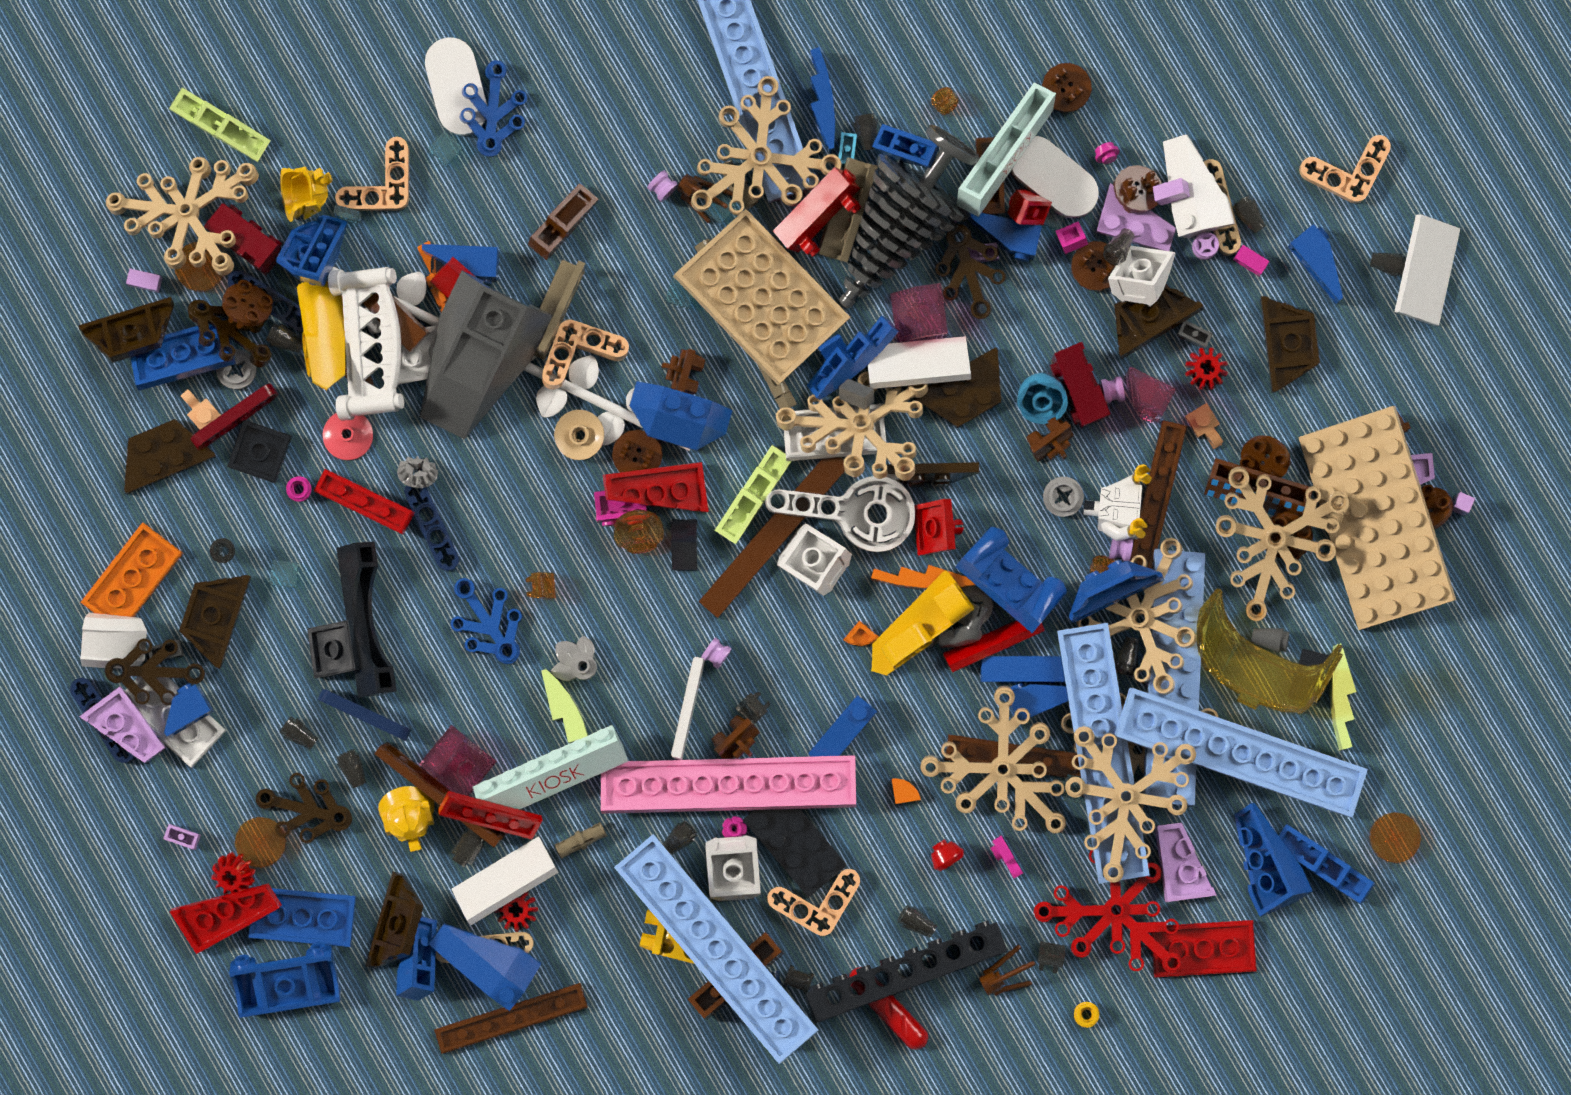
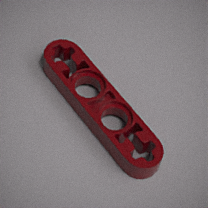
M271 383L264 385L196 432L191 437L192 443L198 450L206 448L241 424L244 419H248L275 400L279 393Z

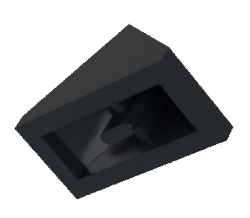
M672 519V570H697V519Z

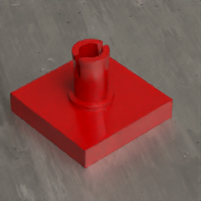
M941 499L914 505L918 556L955 550V535H961L964 527H955L956 525H963L961 519H953L952 500Z

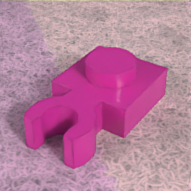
M999 836L992 841L994 846L990 849L997 861L1003 860L1013 878L1023 874L1003 837Z

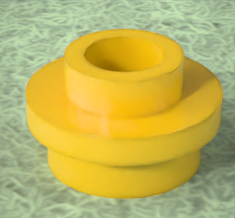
M1082 1002L1074 1010V1019L1082 1027H1092L1099 1020V1010L1091 1002ZM1084 1010L1091 1012V1017L1087 1020L1082 1018Z

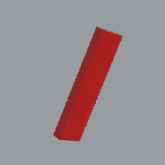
M324 469L314 489V492L404 535L415 513L327 469Z
M1016 620L982 635L978 642L956 647L943 653L951 671L955 672L1044 632L1045 629L1041 623L1031 633Z
M451 791L447 792L438 809L440 816L528 839H533L542 823V815Z

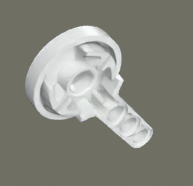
M871 476L861 479L849 487L841 497L778 489L770 492L765 499L766 508L772 513L836 521L852 544L870 552H883L900 545L910 534L915 521V507L909 492L899 482L887 477L877 479ZM775 494L782 496L784 499V505L780 509L774 508L771 505V497ZM800 497L807 499L809 502V508L805 512L799 511L796 507V501ZM827 500L833 503L834 511L832 514L826 515L822 512L821 504L823 501ZM873 504H880L886 509V519L880 524L873 523L868 517V510Z

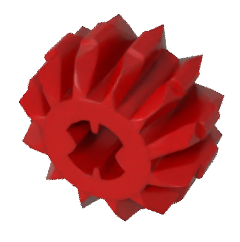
M1199 348V356L1191 353L1190 358L1193 362L1187 361L1185 363L1187 368L1193 369L1187 371L1185 376L1190 377L1194 375L1190 384L1194 385L1199 381V390L1204 389L1205 383H1207L1209 390H1213L1214 382L1218 385L1223 383L1219 376L1226 377L1228 374L1227 371L1220 369L1228 365L1227 361H1218L1223 354L1220 352L1216 357L1212 356L1213 348H1209L1207 355L1203 348ZM1205 363L1209 364V369L1212 372L1210 371L1207 375L1204 374V369L1200 368V365L1203 367Z
M234 852L229 853L227 857L222 855L218 859V863H215L212 867L215 873L211 879L218 881L215 889L224 888V895L229 892L233 893L249 889V886L254 883L255 879L252 876L255 874L256 869L249 868L251 860L245 862L243 854H239L237 857Z
M528 891L522 894L521 897H517L504 905L503 908L495 911L496 913L503 912L504 914L497 919L499 923L505 919L508 920L505 924V929L508 930L513 922L514 930L518 932L520 930L519 922L522 923L525 929H528L529 924L526 919L533 922L536 921V918L530 915V911L537 912L538 907L529 906L536 899L532 897L526 901ZM516 902L519 907H523V913H519V917H515L514 913H510V907H514L513 903Z

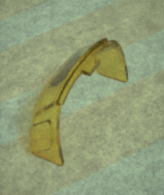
M1218 588L1199 610L1196 641L1198 654L1201 657L1204 669L1209 671L1221 684L1238 693L1237 702L1254 710L1259 705H1263L1281 712H1296L1298 714L1305 712L1311 707L1313 702L1316 703L1319 700L1343 656L1341 653L1343 646L1338 644L1323 664L1305 666L1288 661L1254 645L1241 636L1228 620L1224 609L1222 590Z

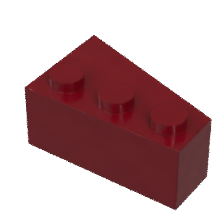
M222 203L204 227L211 233L221 234L226 230L231 231L236 238V243L230 249L267 276L277 263L282 243L272 235L267 237L261 232L263 228L253 220L247 222L241 217L243 213L231 204L228 207ZM226 237L224 242L229 241L231 237Z
M1083 342L1054 353L1051 359L1053 364L1049 365L1052 374L1057 378L1059 377L1065 385L1068 400L1073 409L1069 411L1075 425L1079 423L1081 429L1106 419L1111 414L1100 385L1097 384L1092 373L1094 371L1091 363H1088L1083 349H1085Z

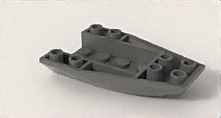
M462 270L439 318L419 417L465 439L530 363L553 315L531 304L527 306L484 285L485 281Z

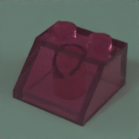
M941 283L915 286L890 294L894 325L899 331L896 335L897 343L947 337L948 330Z
M1130 366L1124 379L1135 411L1140 413L1139 417L1147 422H1159L1176 389Z
M451 725L419 765L452 792L469 796L474 790L473 786L481 782L497 761Z

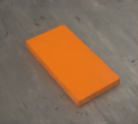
M142 522L80 603L97 614L135 617L184 553Z

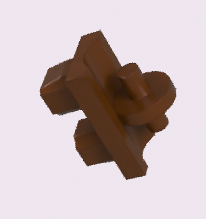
M689 348L687 350L681 349L679 357L672 355L670 364L662 363L661 368L667 371L665 380L672 381L671 389L688 394H696L699 384L698 381L688 378L690 370L702 372L705 359L696 355L695 350Z
M1054 417L1045 424L1046 428L1050 431L1045 437H1042L1038 431H1033L1026 437L1033 457L1039 462L1046 456L1050 460L1057 455L1062 460L1067 458L1064 450L1071 446L1068 440L1074 434L1067 421L1063 423L1060 419L1056 420V417Z
M736 715L730 721L729 725L734 731L726 737L722 732H718L711 739L716 747L714 750L722 759H733L734 757L738 759L744 753L749 758L753 755L749 748L755 743L753 739L760 731L748 718L745 720Z

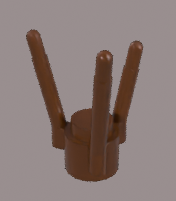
M686 174L680 181L677 191L682 193L681 199L692 207L691 197L698 190H703V186L711 188L715 184L705 181L696 175L692 177ZM725 189L722 192L724 194L733 196V192H731L728 189ZM716 197L712 199V202H714L715 204L725 209L728 207V205ZM695 210L707 223L711 222V219L704 211Z
M1017 945L990 968L983 970L985 975L979 977L988 996L993 993L997 996L1003 992L1032 985V981H1026L1001 987L1005 985L1004 980L1035 966L1036 963L1034 961L1003 975H1000L999 971L994 973L995 970L1021 949V945Z

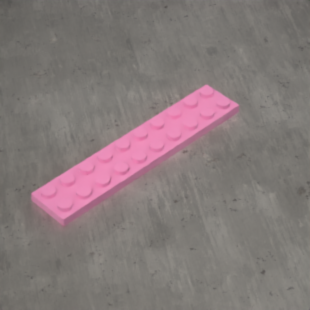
M855 756L628 761L601 773L602 814L856 807Z

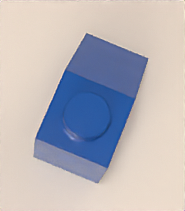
M189 683L177 690L178 695L172 699L164 730L166 737H173L214 712L199 685L195 684L192 686Z

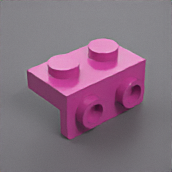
M605 491L594 492L597 523H602L604 527L615 526L617 521L627 520V524L642 523V518H648L646 505L608 501L605 497Z

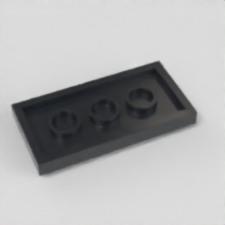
M801 809L754 810L743 819L808 898L847 866Z

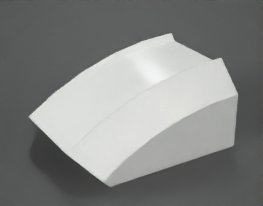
M1128 245L1108 278L1112 294L1122 302L1129 301L1149 306L1153 305L1159 299L1167 282L1175 252Z
M805 523L796 530L779 555L777 565L824 596L832 591L840 576L849 566L852 554L837 542Z
M88 613L85 616L82 627L81 665L84 667L105 668L111 659H123L137 646L140 639L146 638L147 630L142 619ZM142 641L139 645L143 651L146 650V641ZM142 654L131 666H140L145 661V654Z
M747 835L728 838L715 837L706 842L710 899L718 901L744 900L761 895L756 838Z

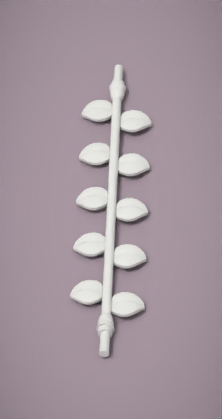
M333 267L332 271L340 270V269H338V268H336V267ZM415 272L402 277L398 281L396 288L399 298H395L413 314V317L432 326L438 325V317L415 306L421 303L426 295L427 284L425 276L421 272ZM376 318L367 325L372 334L381 332L379 329L381 323ZM590 355L577 359L570 365L569 379L571 382L565 380L560 388L554 390L543 386L537 393L536 401L541 416L545 418L556 415L564 408L567 402V392L608 411L598 416L604 428V442L602 446H606L618 440L625 428L624 420L641 428L642 426L629 406L634 388L627 394V409L587 390L594 386L599 375L597 360ZM531 362L524 368V371L542 379L543 368ZM553 373L552 375H548L550 376L549 381L554 382L555 379H559L557 378V375Z

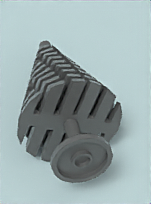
M930 124L926 129L928 138L941 149L936 155L931 168H927L924 174L913 167L911 169L908 164L900 160L897 162L892 156L885 155L884 157L883 154H879L877 164L880 169L879 171L875 169L873 174V180L877 185L873 184L872 188H870L869 196L872 200H867L864 207L865 212L871 219L867 215L862 216L860 225L865 231L862 234L859 230L856 236L857 242L863 248L859 246L857 248L853 247L852 256L861 262L863 267L856 262H849L848 271L856 279L854 281L853 278L845 276L844 286L847 288V291L839 299L840 304L845 308H852L858 296L865 298L870 294V291L864 286L865 283L869 287L876 289L883 284L881 279L874 274L875 272L880 277L890 279L896 274L891 267L902 270L908 265L904 258L907 259L909 257L911 260H915L921 255L917 249L918 247L921 250H928L933 246L931 240L940 241L944 237V231L950 232L958 227L957 221L960 222L962 220L965 222L971 217L970 212L957 206V199L950 193L948 195L936 182L953 158L968 165H975L980 157L968 145L942 128Z

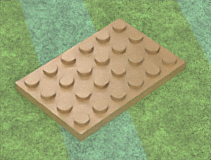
M747 209L740 213L673 276L777 385L781 384L850 318Z

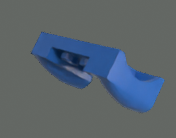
M990 527L955 567L1033 633L1066 595L1065 585L1060 579L1054 577H1047L1044 582L1040 581L1004 550L1009 544L1006 533L1002 529Z
M323 942L312 944L306 951V956L257 964L254 957L243 954L237 956L230 963L229 974L235 989L239 1018L335 1003L341 1000V989L332 947Z

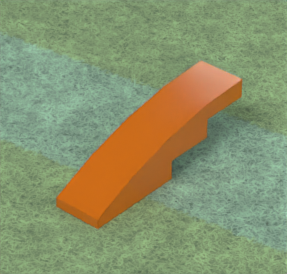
M928 565L926 574L901 567L899 575L896 576L874 568L871 580L896 587L926 590L945 570ZM948 571L961 589L975 586L966 576Z

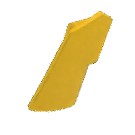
M326 281L324 287L303 282L297 286L304 330L302 344L307 375L312 378V383L327 391L345 376L342 295L333 296L331 294L328 281Z
M943 571L872 643L871 671L888 676L927 648L933 642L932 639L974 610L970 600L948 571Z

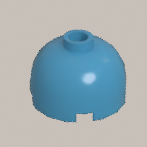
M1044 372L1035 373L1026 378L1020 385L1017 396V405L1022 412V416L1038 424H1047V421L1056 417V420L1061 418L1066 412L1068 405V396L1062 381L1056 376Z

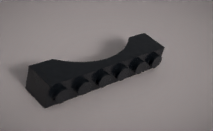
M357 542L338 547L336 551L346 619L353 620L360 670L354 671L358 698L397 692L393 666L380 646L373 622L372 591L378 569L375 542Z

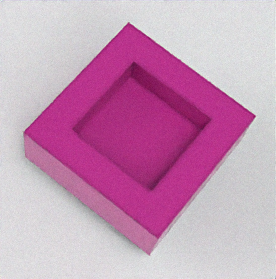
M1079 221L1055 231L1065 254L1088 245Z

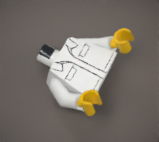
M1144 464L1139 465L1135 469V474L1101 488L1100 501L1085 500L1084 515L1099 516L1098 530L1115 541L1129 538H1144L1146 533L1142 528H1147L1148 525L1140 518L1142 493L1140 481L1144 484L1151 482L1152 477L1146 474L1151 469Z

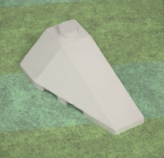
M1185 134L1164 141L1168 182L1183 178L1188 182L1190 197L1171 202L1178 237L1191 238L1203 232H1211L1235 224L1229 199L1221 191L1213 174L1207 169L1203 158L1189 136Z

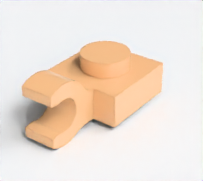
M189 390L181 395L184 401L192 408V411L187 415L199 429H202L221 416L207 398L200 403Z

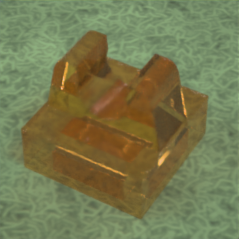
M536 572L531 573V576L526 578V582L532 583V591L526 592L528 597L537 599L556 598L554 573Z

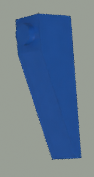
M1255 803L1249 804L1234 814L1239 842L1245 851L1246 861L1243 862L1244 869L1248 870L1251 885H1247L1248 891L1259 917L1293 904L1313 892L1302 867Z
M445 923L429 942V945L490 998L509 1011L525 992L541 966V962L519 947H511L491 938L486 939Z

